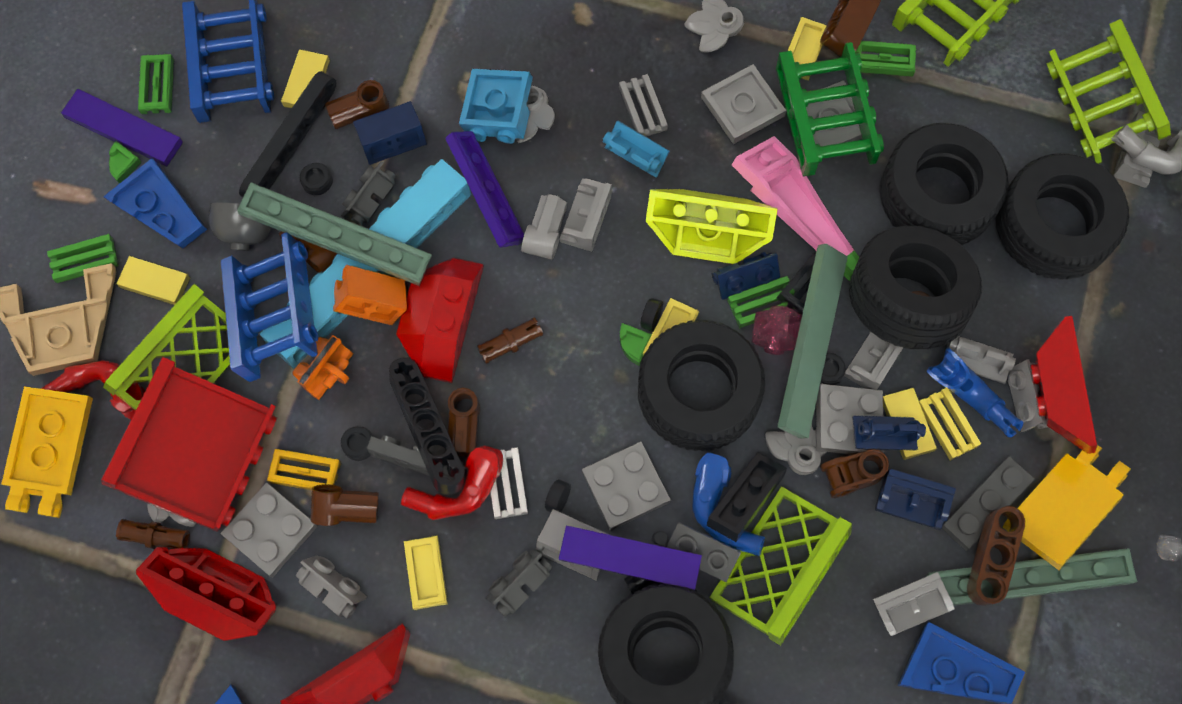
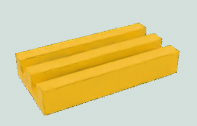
M275 449L267 481L272 484L312 490V487L325 484L276 475L277 471L325 479L327 480L326 484L334 485L338 478L337 472L340 469L341 462L338 459ZM280 459L326 466L330 467V470L325 472L279 464Z

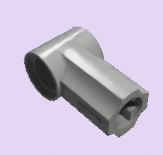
M551 194L541 195L532 225H528L522 241V252L553 260L559 243V230L567 209L566 201Z

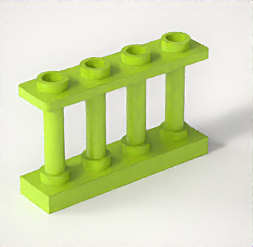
M906 0L897 9L892 25L900 32L909 23L911 25H918L949 49L943 62L949 67L956 59L960 62L971 49L970 44L974 40L980 42L990 29L989 25L993 21L998 23L1005 16L1009 9L1007 6L1011 2L1017 4L1020 0H997L996 2L993 0H972L986 11L977 21L949 0ZM928 4L931 7L935 5L968 31L957 40L925 16L923 9Z
M1122 19L1109 24L1111 36L1106 37L1107 41L1061 61L1055 49L1049 51L1051 62L1046 63L1052 80L1058 78L1062 85L1057 90L1063 105L1070 104L1073 113L1068 115L1074 130L1078 131L1081 129L1085 139L1080 140L1086 157L1093 156L1094 161L1098 164L1102 162L1099 149L1115 143L1111 139L1123 126L1094 138L1088 123L1132 104H1136V106L1142 104L1146 112L1142 115L1141 119L1127 124L1136 134L1148 130V132L1154 130L1158 140L1171 135L1170 122ZM1110 52L1112 54L1119 53L1122 61L1118 63L1117 67L1073 86L1070 85L1065 73L1066 71ZM1121 78H1124V80L1131 79L1134 87L1130 88L1129 93L1082 112L1076 97Z

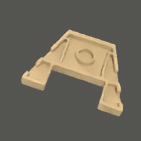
M112 263L83 269L87 300L24 313L21 287L17 284L0 287V318L6 325L12 337L11 340L28 373L32 376L63 370L71 365L98 361L116 277V268Z

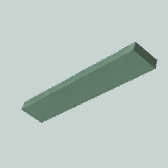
M251 182L237 210L239 215L284 233L287 232L294 237L420 286L432 258L430 253Z
M828 244L818 245L777 426V428L800 439L809 438L848 256Z
M1130 549L1072 555L1060 570H1057L1044 559L1015 562L1005 599L1134 584L1137 582ZM972 567L937 571L953 606L974 603L967 593V584ZM929 572L926 574V577L936 572ZM983 580L981 592L987 598L992 596L993 587L990 582Z

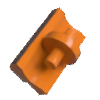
M334 335L330 339L318 337V341H316L318 355L310 365L305 362L299 363L293 371V375L298 379L297 382L317 400H320L326 390L331 389L336 381L346 384L349 380V377L343 371L349 365L348 361L353 353Z

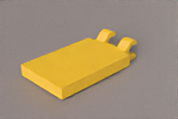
M24 386L1 485L11 486L5 509L27 513L30 507L29 494L42 496L38 507V514L60 518L62 512L61 495H72L93 401L92 397Z
M1098 445L1095 453L1087 454L1082 450L1076 459L1066 453L1017 508L1023 513L1025 518V529L1021 542L1057 570L1064 566L1124 495L1117 488L1127 478L1131 468L1119 461L1107 476L1092 466L1099 457L1098 453L1102 450ZM1009 519L1003 525V528L1008 532L1011 528Z

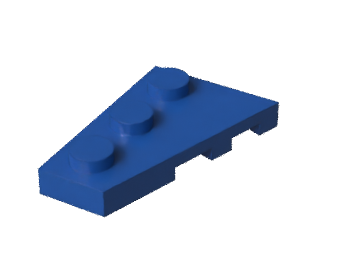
M152 158L103 196L182 249L207 230L160 165Z
M928 622L924 626L897 686L1000 704H1012L1025 672Z

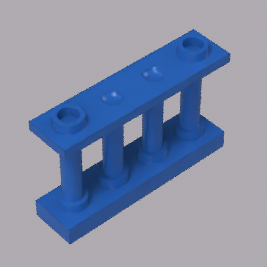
M249 0V9L205 15L204 12H199L194 1L183 2L190 109L199 123L211 121L210 109H214L215 105L259 99L264 112L270 113V101L274 100L275 96L273 85L271 82H268L262 26V22L267 21L264 4H259L257 0ZM251 21L252 34L209 41L204 38L203 31L207 30L208 27ZM253 47V61L212 67L206 64V56H210L212 52ZM256 73L257 87L218 93L208 91V83L212 82V79Z
M287 232L281 234L283 252L250 266L243 265L232 255L221 260L230 368L248 382L261 378L259 365L261 360L292 347H299L311 357L318 355L316 344L318 332L313 321L306 266L308 253L304 244L295 240ZM285 265V279L252 292L251 282L253 278ZM288 292L289 306L255 319L254 309L257 304ZM291 319L293 333L258 347L257 336L260 331Z

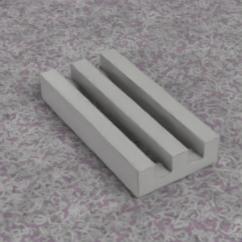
M648 74L642 75V79L639 80L636 77L632 78L629 83L625 81L619 82V89L635 131L645 137L666 131L668 124ZM641 87H644L658 122L657 126L654 124ZM631 90L635 92L648 126L647 129H643L629 93Z

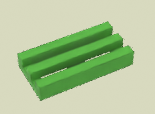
M861 41L858 49L855 51L859 52L861 56V73L911 77L915 73L916 45ZM861 52H875L880 54H861ZM891 54L909 55V57L892 56Z
M171 54L141 56L138 110L141 114H147V111H152L153 114L159 113L160 110H164L165 113L172 112L174 59ZM162 62H164L162 102H160ZM150 63H154L152 102H148Z
M109 234L47 251L48 257L51 260L49 263L50 268L53 270L52 278L56 283L84 276L83 269L110 263L115 267L119 266L113 238ZM109 255V258L61 271L63 267L77 263L83 264L90 262L92 259Z
M788 276L728 297L727 301L739 329L790 311L787 307L788 302L746 317L741 315V313L778 301L776 297L782 291L737 306L741 302L781 288L784 289L790 282ZM792 288V290L790 291V293L794 296V293H795V292H794V290H793V288Z

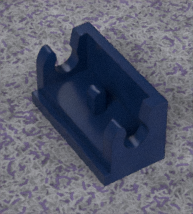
M411 101L353 121L369 165L427 145L421 123Z
M889 469L883 477L875 511L941 530L944 521L947 522L956 488Z

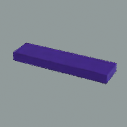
M79 89L75 91L61 112L64 118L114 142L117 141L122 146L149 159L152 158L166 167L183 143L180 137Z
M472 131L451 132L445 139L499 248L521 244L524 233Z
M567 525L559 554L560 561L662 584L678 585L681 588L686 587L694 591L702 555Z

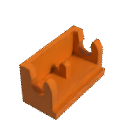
M346 265L342 273L343 281L336 280L335 304L333 306V311L393 325L407 310L406 286L403 279Z

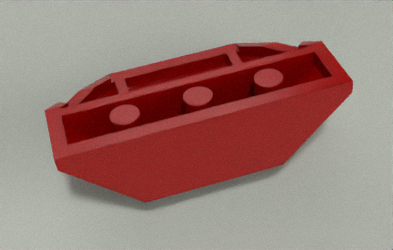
M451 258L426 269L420 286L413 283L410 284L406 297L407 310L401 315L396 335L410 359L418 365L423 377L453 383L484 264Z
M1066 316L1036 353V364L1030 365L1033 385H1040L1041 396L1036 397L1039 417L1045 416L1046 424L1049 428L1087 454L1095 453L1097 441L1073 317Z
M157 547L136 569V575L164 611L223 641L257 635L276 612V604L272 600L264 577L206 548H177L168 550L167 547Z
M402 623L386 635L281 700V704H365L371 699H374L375 702L382 700L394 691L391 686L399 681L411 633Z

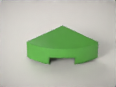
M117 141L109 151V170L119 184L142 163L138 157Z
M622 323L620 328L621 348L630 361L640 366L643 359V351L652 334Z

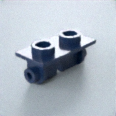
M761 252L760 255L743 260V265L739 266L738 263L723 268L719 267L716 269L717 272L712 273L715 285L719 284L720 296L724 300L734 294L779 279L777 253L766 254Z
M852 416L855 449L918 450L917 440L920 437H924L926 433L925 425L920 424L914 417Z

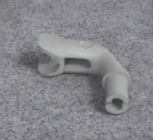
M1127 124L1111 139L1132 157V162L1162 175H1172L1182 170V129L1174 137L1167 140L1169 147L1166 151L1157 148L1150 141L1146 142L1140 138Z

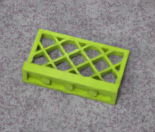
M193 284L105 381L103 388L113 396L117 395L136 410L141 400H135L126 391L134 382L148 381L150 383L153 377L152 362L154 359L170 357L175 362L176 367L175 356L194 355L196 373L191 374L200 378L209 377L207 381L214 383L230 365L229 356L223 361V353H229V348H222L220 331L227 330L226 313L203 295V290ZM202 306L214 315L215 326L196 327L195 314ZM219 319L226 325L220 326ZM191 320V327L183 328ZM215 331L217 348L199 350L197 332ZM179 333H192L194 350L175 351L173 338ZM169 344L170 352H162ZM218 353L219 367L216 371L201 372L199 355ZM147 368L148 376L139 377Z
M782 486L751 532L760 535L763 530L778 528L781 543L766 546L762 549L760 559L763 571L743 575L742 562L746 557L755 555L740 551L741 554L727 582L720 580L710 596V600L768 635L770 640L780 646L852 532V523L841 517L839 519L835 518ZM784 498L797 506L799 516L779 519L777 508ZM802 509H804L805 511H807V512H809V513L803 515ZM774 514L776 521L769 522ZM819 518L829 524L823 534L812 537L808 536L805 521ZM801 522L805 538L785 542L781 526ZM818 542L812 551L810 543ZM806 544L809 553L806 562L791 565L787 548ZM783 549L787 566L767 570L763 554ZM739 570L740 576L733 578L736 571ZM800 570L794 579L793 571ZM789 572L791 580L789 589L773 593L769 576ZM765 577L769 595L749 599L745 582ZM742 582L745 600L731 603L721 596L727 585ZM782 598V600L776 607L775 599ZM771 600L773 614L765 624L753 616L751 605ZM747 606L749 613L739 607Z

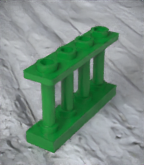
M852 42L845 43L841 58L806 64L794 62L792 51L779 52L776 71L803 177L815 175L818 164L822 162V159L866 152L869 165L877 163L880 153L884 150L882 135L877 134L875 128L876 112L873 106H869L867 99L869 96L868 82L866 79H862L860 73L862 67L861 56L859 52H855ZM845 71L848 85L812 91L801 89L799 80L803 76ZM851 97L855 112L813 119L812 116H808L806 107L810 103ZM859 124L863 140L826 146L815 144L813 137L815 131Z

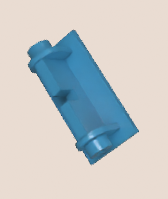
M616 121L612 132L608 131L603 138L606 149L656 178L670 152L620 121Z

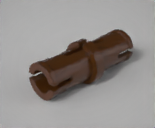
M533 317L531 320L511 330L506 328L502 330L501 335L481 345H477L485 364L510 351L515 353L519 351L518 347L543 336L540 325L537 326L536 318Z
M121 519L116 530L117 540L145 544L146 548L151 549L156 547H167L170 549L187 548L190 540L189 530L168 528L162 526L159 522L153 521L147 524Z

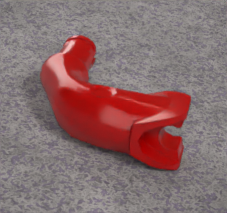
M105 360L71 365L64 368L65 372L41 389L70 393L77 388L80 390L85 385L100 380L105 383L120 365ZM134 382L126 392L135 400H141L145 389L138 382ZM111 394L113 398L110 400L112 406L131 420L136 410L117 395L113 396Z
M485 445L473 449L465 465L468 468L465 484L457 498H449L438 493L434 496L407 487L403 493L401 505L427 514L431 520L472 513L482 506L490 494L496 478L500 475L503 467L502 451Z

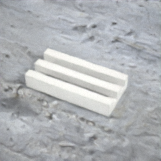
M518 447L511 448L509 451L500 450L503 454L501 474L507 510L501 511L495 480L491 490L494 518L501 519L526 515L528 510ZM513 458L520 508L515 509L513 507L506 459Z

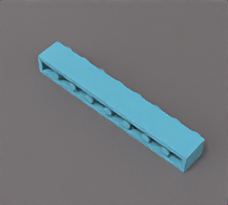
M441 159L436 165H430L414 186L407 187L401 193L399 200L391 208H385L369 230L418 248L471 196L470 188L465 178ZM337 254L333 259L332 265L324 272L316 274L310 281L309 290L313 321L318 337L326 338L348 316L347 314L333 311L335 304L336 280L343 281L342 273L346 265L388 276L390 274ZM289 319L267 328L260 335L266 344L293 333L292 321ZM297 346L278 353L293 369L308 355Z

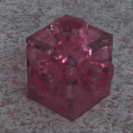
M771 306L769 310L756 312L752 343L764 348L766 353L772 355H782L784 351L794 350L802 315L787 306Z

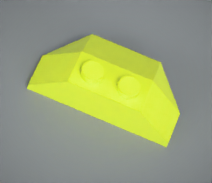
M650 189L646 223L653 229L672 255L735 264L772 241L778 209L745 198L684 189Z

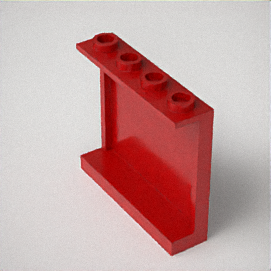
M162 357L101 479L102 485L217 532L221 524L228 527L236 508L230 506L235 494L242 496L250 477L244 474L249 463L256 465L264 447L258 444L263 433L270 435L278 417L272 415L276 406L271 404L268 408L181 370L175 367L174 361Z

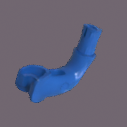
M950 348L945 350V357L940 364L928 367L926 372L932 378L969 404L985 420H991L1007 437H1013L1017 434L1010 427L1011 424L1019 431L1022 429L1023 421L1006 408L1005 401L995 394Z
M706 453L699 461L695 473L696 482L693 490L692 510L697 522L712 538L736 550L760 556L765 541L764 536L744 531L738 541L734 542L706 526L708 517L718 505L723 488L728 487L731 480V468L727 459L717 454Z

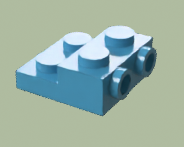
M472 69L459 121L461 128L464 131H472L477 141L480 142L485 141L487 136L496 137L497 140L508 144L514 143L515 138L524 139L530 110L527 107L533 79L530 72Z

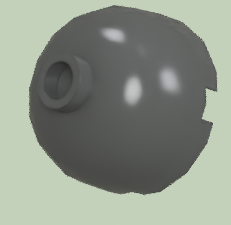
M210 203L209 226L215 237L220 241L230 243V250L249 251V245L261 243L272 230V227L239 215L237 211L239 203Z

